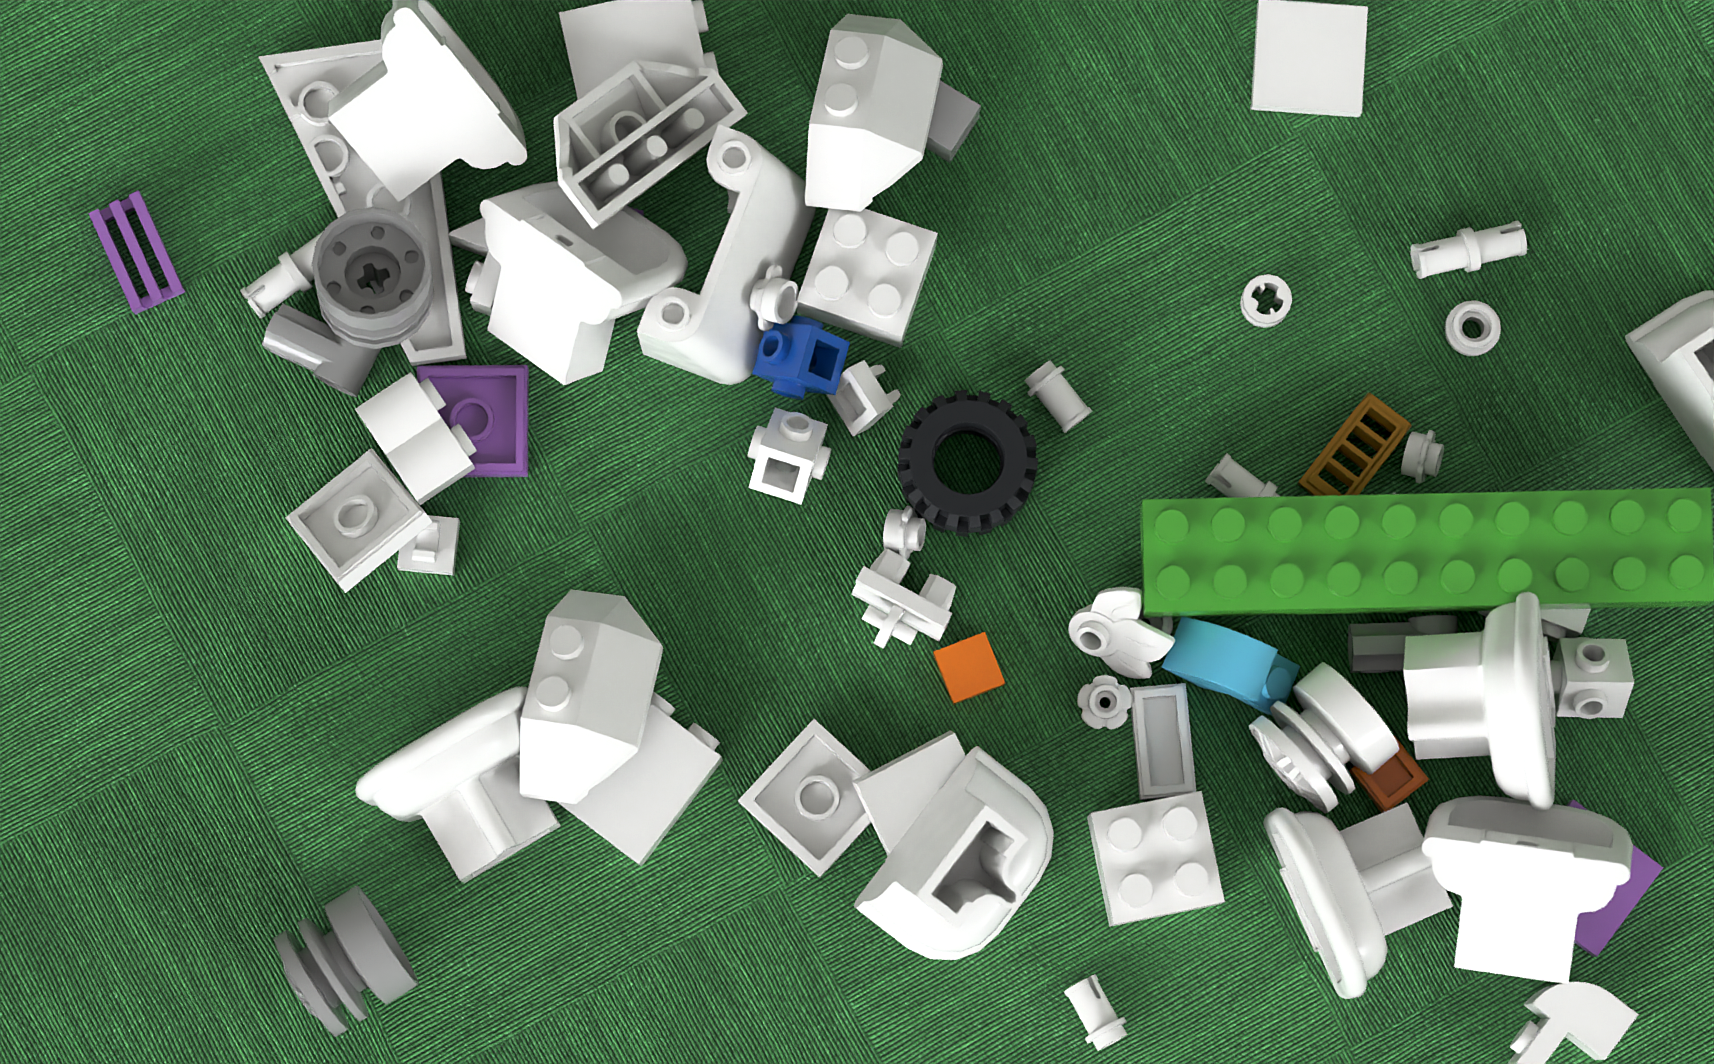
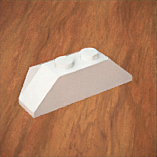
M847 14L830 30L809 121L805 187L806 206L861 212L873 201L872 198L893 185L923 159L943 61L901 19Z
M633 60L553 118L558 184L592 229H594L712 141L718 124L730 128L747 115L748 112L715 69L702 67L691 69L675 64Z
M571 589L547 615L521 715L520 794L522 797L577 804L588 794L587 791L610 776L639 751L663 646L625 596Z

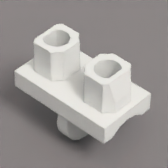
M885 549L879 555L870 569L863 566L851 594L870 604L862 620L880 629L874 644L884 649L890 637L894 636L911 645L918 631L940 641L952 616L949 609L956 590L955 584L938 575L930 574L919 595L906 589L900 584L911 563L906 558L889 549Z

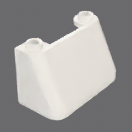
M718 124L708 149L706 161L709 174L714 181L727 189L729 196L727 210L731 214L700 295L685 289L671 287L652 296L638 326L637 334L644 355L712 381L733 385L743 382L752 374L759 352V344L764 334V330L758 327L759 318L756 311L750 308L752 287L759 279L766 278L767 270L771 265L782 267V278L790 280L812 224L816 207L806 206V181L753 138Z

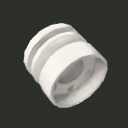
M1322 662L1293 686L1297 700L1304 710L1300 715L1292 708L1277 701L1270 707V710L1282 730L1264 716H1259L1249 725V728L1262 748L1264 758L1285 784L1296 794L1309 800L1316 808L1324 813H1328L1339 803L1326 780L1336 789L1348 795L1356 789L1349 772L1344 766L1348 761L1370 775L1400 749L1389 728L1363 696L1336 670Z

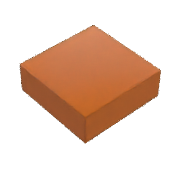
M985 632L933 652L953 705L1005 685L1004 678Z
M1395 735L1394 738L1400 750L1373 774L1369 775L1356 766L1349 770L1381 813L1395 807L1429 780Z

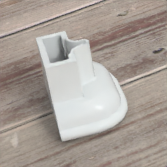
M392 0L393 8L385 15L381 25L383 60L328 101V119L398 202L459 158L463 159L470 166L479 169L496 168L506 162L515 166L523 164L527 159L524 130L511 104L489 73L428 0Z
M557 181L529 185L485 199L480 204V213L485 219L486 244L491 255L501 265L487 331L563 385L602 372L615 319L646 308L652 296L679 284L683 280L688 267V261L682 246L666 231L629 206L624 207L607 221L592 229Z
M1705 290L1681 299L1625 335V340L1653 381V385L1714 472V290Z
M1524 592L1517 596L1516 602L1504 604L1492 610L1486 617L1484 630L1481 632L1406 636L1403 671L1408 702L1409 741H1414L1416 760L1491 756L1496 783L1505 794L1515 799L1530 801L1531 806L1537 811L1548 810L1554 802L1556 740L1554 727L1556 707L1547 637H1543L1538 597L1531 592Z
M528 687L511 688L473 706L384 759L364 774L356 785L355 792L360 800L371 806H378L380 810L399 821L412 822L424 818L457 877L463 883L468 882L561 826L546 800L522 797L520 794L521 715Z
M979 746L974 747L885 859V863L856 899L854 907L906 948L929 959L957 960L981 951L1002 931L1040 881L1052 857L1054 830L1047 807L1027 784Z
M1480 795L1458 797L1439 804L1428 819L1422 851L1427 857L1432 858L1433 872L1437 881L1446 890L1459 894L1462 897L1454 967L1568 984L1578 914L1581 912H1594L1606 906L1614 895L1616 885L1626 883L1630 877L1633 844L1628 831L1608 817L1593 811L1552 804L1546 811H1537L1531 806L1530 801Z
M1404 803L1341 831L1337 830L1329 818L1317 812L1303 811L1294 814L1290 810L1281 807L1270 812L1264 818V828L1282 867L1279 872L1314 952L1319 951L1336 993L1341 998H1356L1364 994L1367 980L1377 975L1385 963L1388 951L1385 940L1386 935L1453 907L1446 889L1436 879L1433 872L1432 858L1427 857L1422 851L1424 837L1418 828L1408 803Z

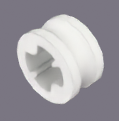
M1260 275L1252 279L1245 287L1240 301L1241 311L1246 320L1254 326L1262 328L1273 327L1282 322L1290 310L1292 295L1286 282L1278 276ZM1265 288L1274 290L1276 292L1274 301L1281 305L1280 310L1275 313L1273 308H1270L1267 315L1259 313L1256 310L1258 301L1251 297L1252 293L1257 290L1261 295Z

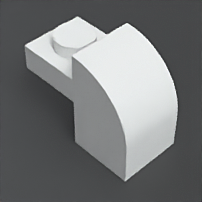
M1569 982L1568 984L1560 983L1545 987L1533 994L1523 1004L1541 1019L1537 1025L1529 1020L1517 1033L1509 1046L1516 1053L1508 1064H1545L1564 1037L1594 1060H1605L1639 1014L1607 990L1591 983Z

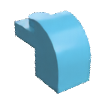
M1181 617L1174 635L1175 643L1166 655L1162 665L1163 669L1198 687L1228 694L1268 715H1272L1270 707L1275 702L1280 701L1286 704L1300 668L1299 665L1277 654L1278 649L1252 637L1213 623Z

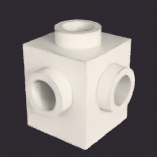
M775 408L767 428L757 425L752 437L747 457L756 461L748 488L802 505L811 479H823L832 449L822 446L828 424L810 419L802 413L788 412Z
M1559 638L1553 660H1550L1556 716L1581 717L1584 719L1597 717L1623 718L1634 685L1626 639Z

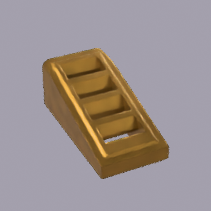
M1368 392L1297 484L1312 496L1342 495L1318 476L1321 470L1325 468L1349 487L1345 495H1359L1412 425ZM1365 414L1391 433L1387 440H1384L1360 421ZM1351 432L1377 451L1372 459L1346 440ZM1337 450L1363 470L1359 477L1332 458Z

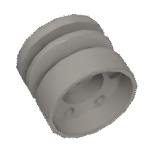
M369 207L348 211L326 227L316 242L312 269L321 314L333 332L353 345L374 349L398 345L417 333L430 314L434 288L427 242L414 223L395 211ZM370 281H376L377 285L383 287L384 291L374 294L370 287H366V284Z
M358 885L324 905L332 928L331 932L324 935L307 917L298 922L300 932L307 947L303 948L289 930H285L273 938L282 958L284 973L296 995L309 1013L317 1017L335 1037L349 1029L347 1019L340 1004L344 1003L359 1022L369 1016L361 991L367 987L387 1005L419 985L417 976L396 938L375 906Z

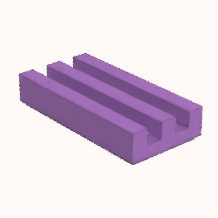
M139 190L129 194V198L121 202L116 200L109 203V207L101 211L96 209L88 213L131 310L135 315L185 293L181 280ZM133 210L136 211L169 284V286L161 290L126 216L127 213ZM113 219L118 224L149 295L141 299L107 225V222Z

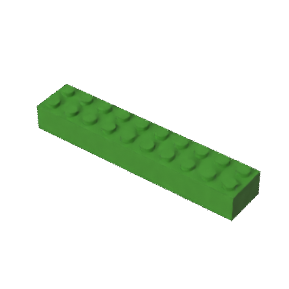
M1711 487L1142 499L1140 505L1143 618L1492 611L1501 605L1516 602L1517 596L1524 592H1531L1538 597L1540 610L1705 606L1714 601Z

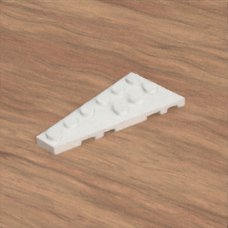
M381 40L259 56L338 218L348 211L369 207L395 211L413 222L427 242L432 267L434 296L430 314L418 332L400 343L410 364L418 366L467 359L452 245L448 237L450 230L442 171L398 202L328 119V101L383 60ZM370 281L376 294L384 291L383 287H379L376 281Z

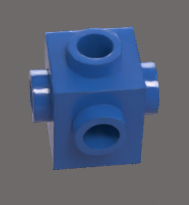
M793 316L790 323L779 324L774 322L773 327L769 331H764L752 374L772 382L771 391L784 397L803 400L805 392L836 395L850 342L822 330L824 325L810 318Z

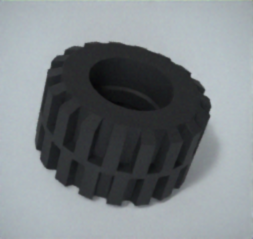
M967 390L955 391L954 396L945 398L944 395L932 399V404L926 409L921 407L916 412L910 426H906L902 435L897 467L898 481H900L902 486V494L906 502L911 503L919 518L928 520L933 524V529L944 533L945 529L956 532L955 536L967 537L968 533L979 532V536L991 533L992 528L998 525L1003 527L1012 520L1017 511H1021L1032 491L1038 468V458H1036L1037 445L1034 434H1029L1027 430L1028 423L1022 414L1016 416L1011 411L1012 405L1003 399L1000 403L990 399V393L979 391L978 396L967 395ZM960 434H972L988 441L995 448L1000 458V472L994 484L985 491L976 494H962L947 488L938 479L934 468L935 454L945 440Z

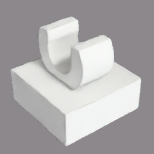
M865 360L849 367L841 374L836 395L827 394L853 437L873 426L894 407L892 404L901 395L898 389L885 394L877 378L886 371L883 365H874L869 368Z
M428 515L433 523L399 549L397 568L400 571L454 575L460 520L459 518Z

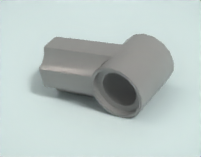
M284 303L272 316L261 344L270 352L313 371V376L320 381L353 397L358 396L381 348L374 349L353 345L335 334L329 325Z
M1430 615L1412 617L1407 619L1408 622L1350 624L1348 626L1347 640L1350 673L1403 671L1406 636L1458 633L1457 616Z

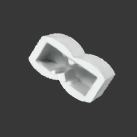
M410 372L355 408V410L413 497L421 505L474 470L475 467L469 456L477 450L459 423L451 429L448 428L438 413V410L446 406L429 378L418 383Z

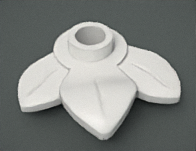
M1131 587L1108 588L1100 591L1093 604L1078 610L1073 615L1068 626L1070 638L1080 650L1089 655L1101 657L1112 670L1133 679L1150 678L1152 668L1149 662L1161 659L1175 643L1174 637L1138 619L1143 606V592L1141 589Z

